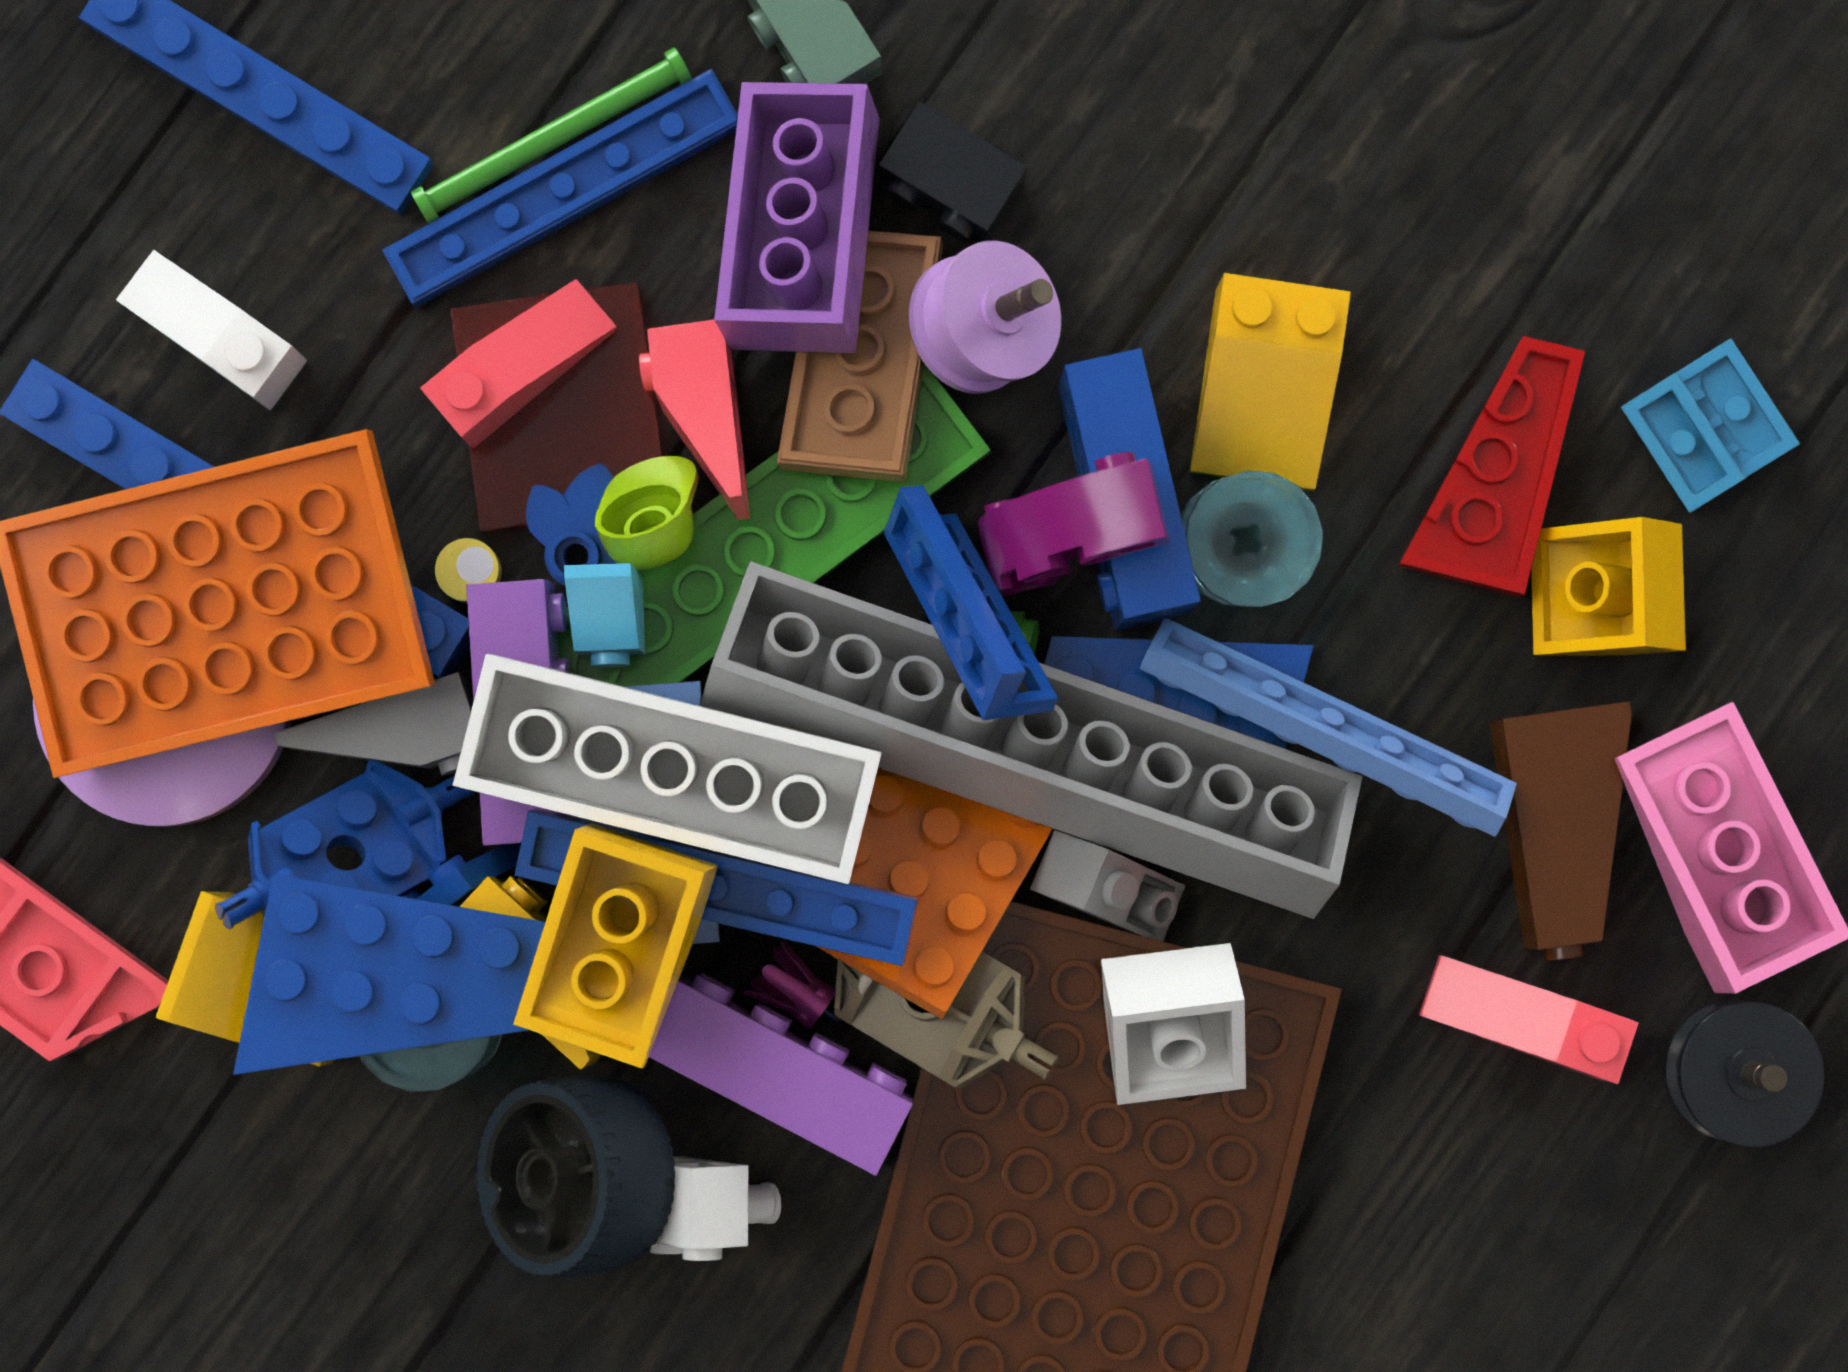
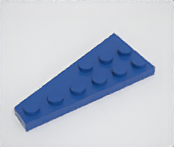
M273 874L233 1075L528 1031V1029L513 1025L545 922Z

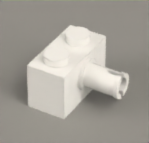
M675 1156L673 1157L675 1160V1190L673 1192L674 1200L671 1204V1213L668 1215V1222L663 1228L662 1235L657 1238L656 1244L651 1246L650 1253L682 1254V1259L691 1261L722 1259V1248L748 1246V1224H774L778 1220L781 1213L779 1190L775 1184L769 1182L761 1183L760 1185H748V1165Z

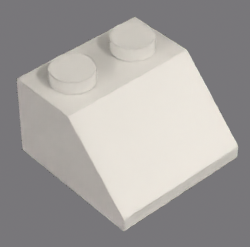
M1231 943L1101 959L1104 1010L1117 1105L1246 1089L1245 999Z

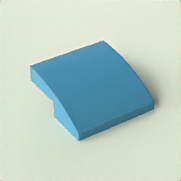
M1731 338L1621 406L1689 513L1800 444Z

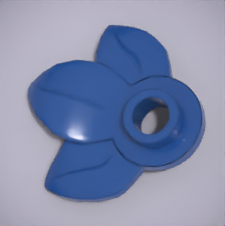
M598 463L580 473L568 486L564 495L553 488L536 484L533 486L527 501L525 513L529 531L545 546L544 560L548 572L557 582L564 586V565H570L567 560V551L576 543L583 545L588 551V561L585 565L617 564L604 550L595 528V515L607 485L614 478L608 467L604 464Z

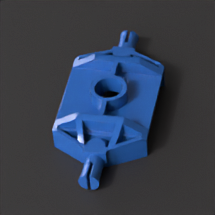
M370 760L367 763L365 773L270 824L260 828L261 825L258 821L251 823L248 835V850L252 882L248 884L247 889L223 902L215 904L216 913L220 920L224 918L223 925L227 929L233 928L236 924L260 911L265 916L273 874L401 896L428 881V875L445 863L446 854L441 821L443 810L467 797L473 796L474 791L453 786L455 775L432 788H424L422 784L377 760ZM347 846L354 849L360 855L362 864L353 870H341L329 862L326 853L334 847Z

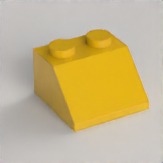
M1636 517L1541 529L1531 567L1533 655H1639L1686 651L1682 524L1646 517Z

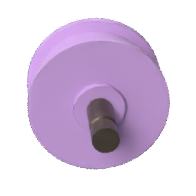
M983 241L965 248L956 256L937 262L922 274L913 289L910 299L909 327L919 356L927 368L940 381L962 392L980 394L994 391L1011 381L1030 376L1047 364L1058 345L1061 332V310L1057 293L1049 276L1031 255L1017 246L1006 242Z

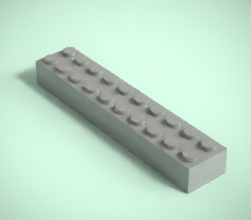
M749 562L713 659L700 706L881 751L882 754L878 768L1312 919L1316 917L1340 885L1363 776L1042 663L1039 664L1058 697L1052 712L982 720L933 625L763 565ZM1021 682L1017 693L1028 692L1029 690L1025 683Z

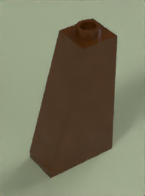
M1630 701L1506 718L1489 723L1497 774L1517 783L1505 820L1524 949H1544L1546 961L1584 956V943L1603 941L1623 779L1614 758L1627 752L1632 716Z

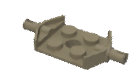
M984 952L980 954L943 1020L930 1012H918L912 1006L911 1001L837 959L835 1015L955 1088L961 1089L1005 1061L1010 1063L1015 1061L1046 1081L1052 1070L1033 1060L1031 1056L1034 1055L1053 1067L1056 1066L1059 1060L1058 1055L1052 1054L1027 1039V1034L1023 1032L1026 977Z

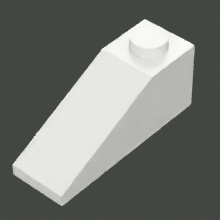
M155 250L151 252L116 299L123 306L268 410L273 408L308 361L292 345Z

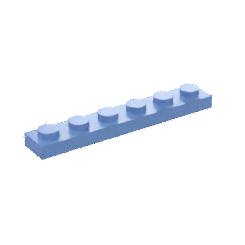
M1164 618L1139 669L1156 676L1169 687L1183 689L1215 704L1218 709L1226 714L1247 719L1274 732L1277 737L1285 742L1304 746L1333 760L1342 769L1359 772L1392 788L1394 792L1406 799L1418 800L1451 816L1456 822L1465 827L1477 828L1496 837L1507 818L1517 785L1516 782L1170 619Z

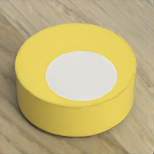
M463 538L449 543L443 548L436 560L435 576L438 585L448 596L461 603H467V584L495 583L501 580L502 569L499 558L489 546L476 539Z

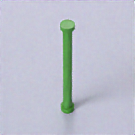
M673 47L663 53L665 60L430 189L424 191L423 187L420 186L412 190L411 194L427 223L430 224L439 219L440 217L437 213L678 82L681 86L692 80L676 48Z

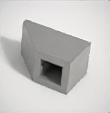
M1054 830L1030 890L1136 935L1163 942L1169 925L1176 915L1177 906L1185 885L1107 848Z

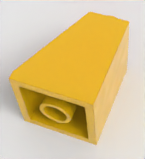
M201 891L155 1018L240 1043L264 916L260 911L236 924L233 928L227 929L223 925L224 918L220 920L216 913L215 904L225 901L236 895V893ZM334 1060L322 1061V1062H316V1063H310V1064H313V1065H316V1066H323V1065H327V1064L333 1063Z

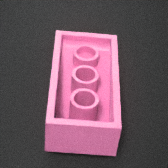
M1734 702L1728 703L1614 758L1684 933L1714 993L1736 994L1848 939V927Z

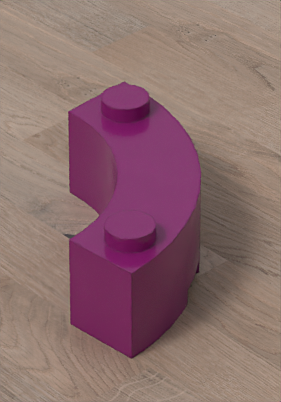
M1134 452L1109 455L1095 461L1096 472L1060 482L1018 498L1002 500L984 506L985 514L978 519L977 525L988 572L1001 596L1006 597L1056 585L1060 578L1071 573L1068 560L1076 557L1079 558L1080 565H1091L1169 544L1170 539L1153 466L1149 460L1145 458L1136 461Z

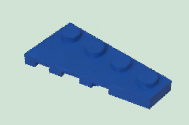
M1051 637L1044 664L1272 745L1286 748L1287 742L1277 737L1274 732L1240 716L1226 714L1218 709L1215 704L1183 689L1169 687L1156 676L1139 669L1152 640ZM1218 642L1303 683L1314 646Z

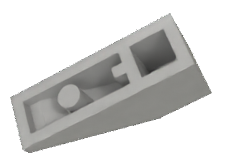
M457 672L434 680L435 686L366 702L273 733L277 746L287 749L363 760H377L384 763L426 769L439 767L442 776L456 773L474 702L472 688L468 677Z

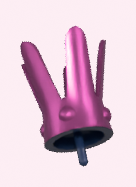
M782 939V948L779 946L775 947L773 956L786 972L774 965H766L762 970L763 977H755L750 983L759 992L747 990L743 994L789 1012L808 1030L815 1024L822 1013L833 1021L839 1022L840 1018L827 1008L835 996L836 987L815 976L788 943Z

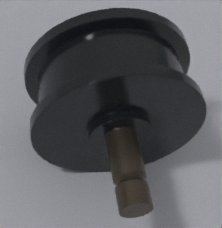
M1725 1000L1697 1009L1677 1027L1668 1043L1664 1057L1665 1087L1679 1115L1691 1127L1702 1134L1740 1146H1768L1788 1139L1797 1133L1814 1114L1824 1087L1822 1056L1811 1033L1790 1013L1765 1003Z

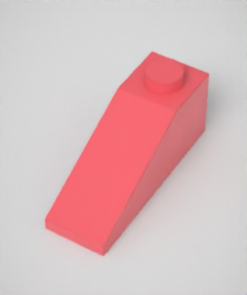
M575 279L470 346L420 387V389L463 440L474 449L618 328L579 281Z
M714 319L647 329L649 353L639 354L640 373L645 392L655 391L663 413L737 520L751 519L733 351L727 344Z
M1442 955L1438 957L1419 1016L1589 1077L1614 1084H1619L1639 1022Z

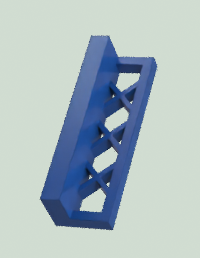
M923 485L900 487L884 530V535L982 720L1052 712L1058 697L957 514L939 515ZM1021 682L1025 683L1029 690L1028 692L1017 693Z

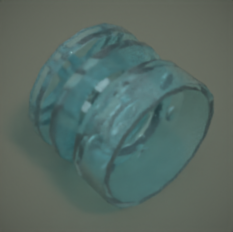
M1248 470L1210 482L1188 500L1181 513L1198 591L1220 605L1264 607L1287 600L1308 583L1321 557L1323 531L1315 505L1298 485L1276 473ZM1251 527L1254 533L1250 541L1256 547L1255 552H1240L1235 555L1231 549L1234 547L1236 540L1229 533L1232 528L1243 530Z

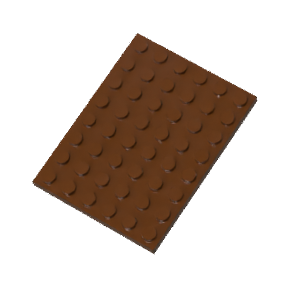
M1011 902L982 952L1026 977L1023 1032L1027 1034V1039L1052 1054L1058 1055L1059 1060L1056 1066L1053 1067L1036 1056H1031L1033 1060L1052 1070L1046 1081L1015 1061L1011 1063L1005 1061L961 1089L953 1087L921 1067L913 1096V1105L909 1111L841 1372H1246L1342 989L1235 961L1245 999L1246 1089L1117 1105L1104 1010L1101 959L1186 948Z

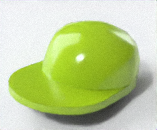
M661 456L647 459L623 470L607 485L595 515V528L604 550L617 564L631 563L636 570H650L675 561L687 550L693 541L694 516L691 504L699 480V475L693 462L679 456Z

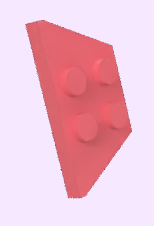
M0 857V1025L48 1061H55L160 1006L169 980Z

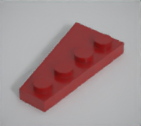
M1526 336L1521 338L1397 567L1520 598L1525 595L1585 351Z

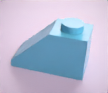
M631 563L564 565V579L574 651L581 657L591 656V667L630 666V655H645L643 577Z

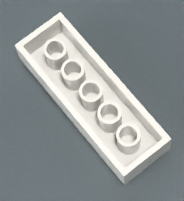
M486 654L453 786L849 884L882 752L499 655Z

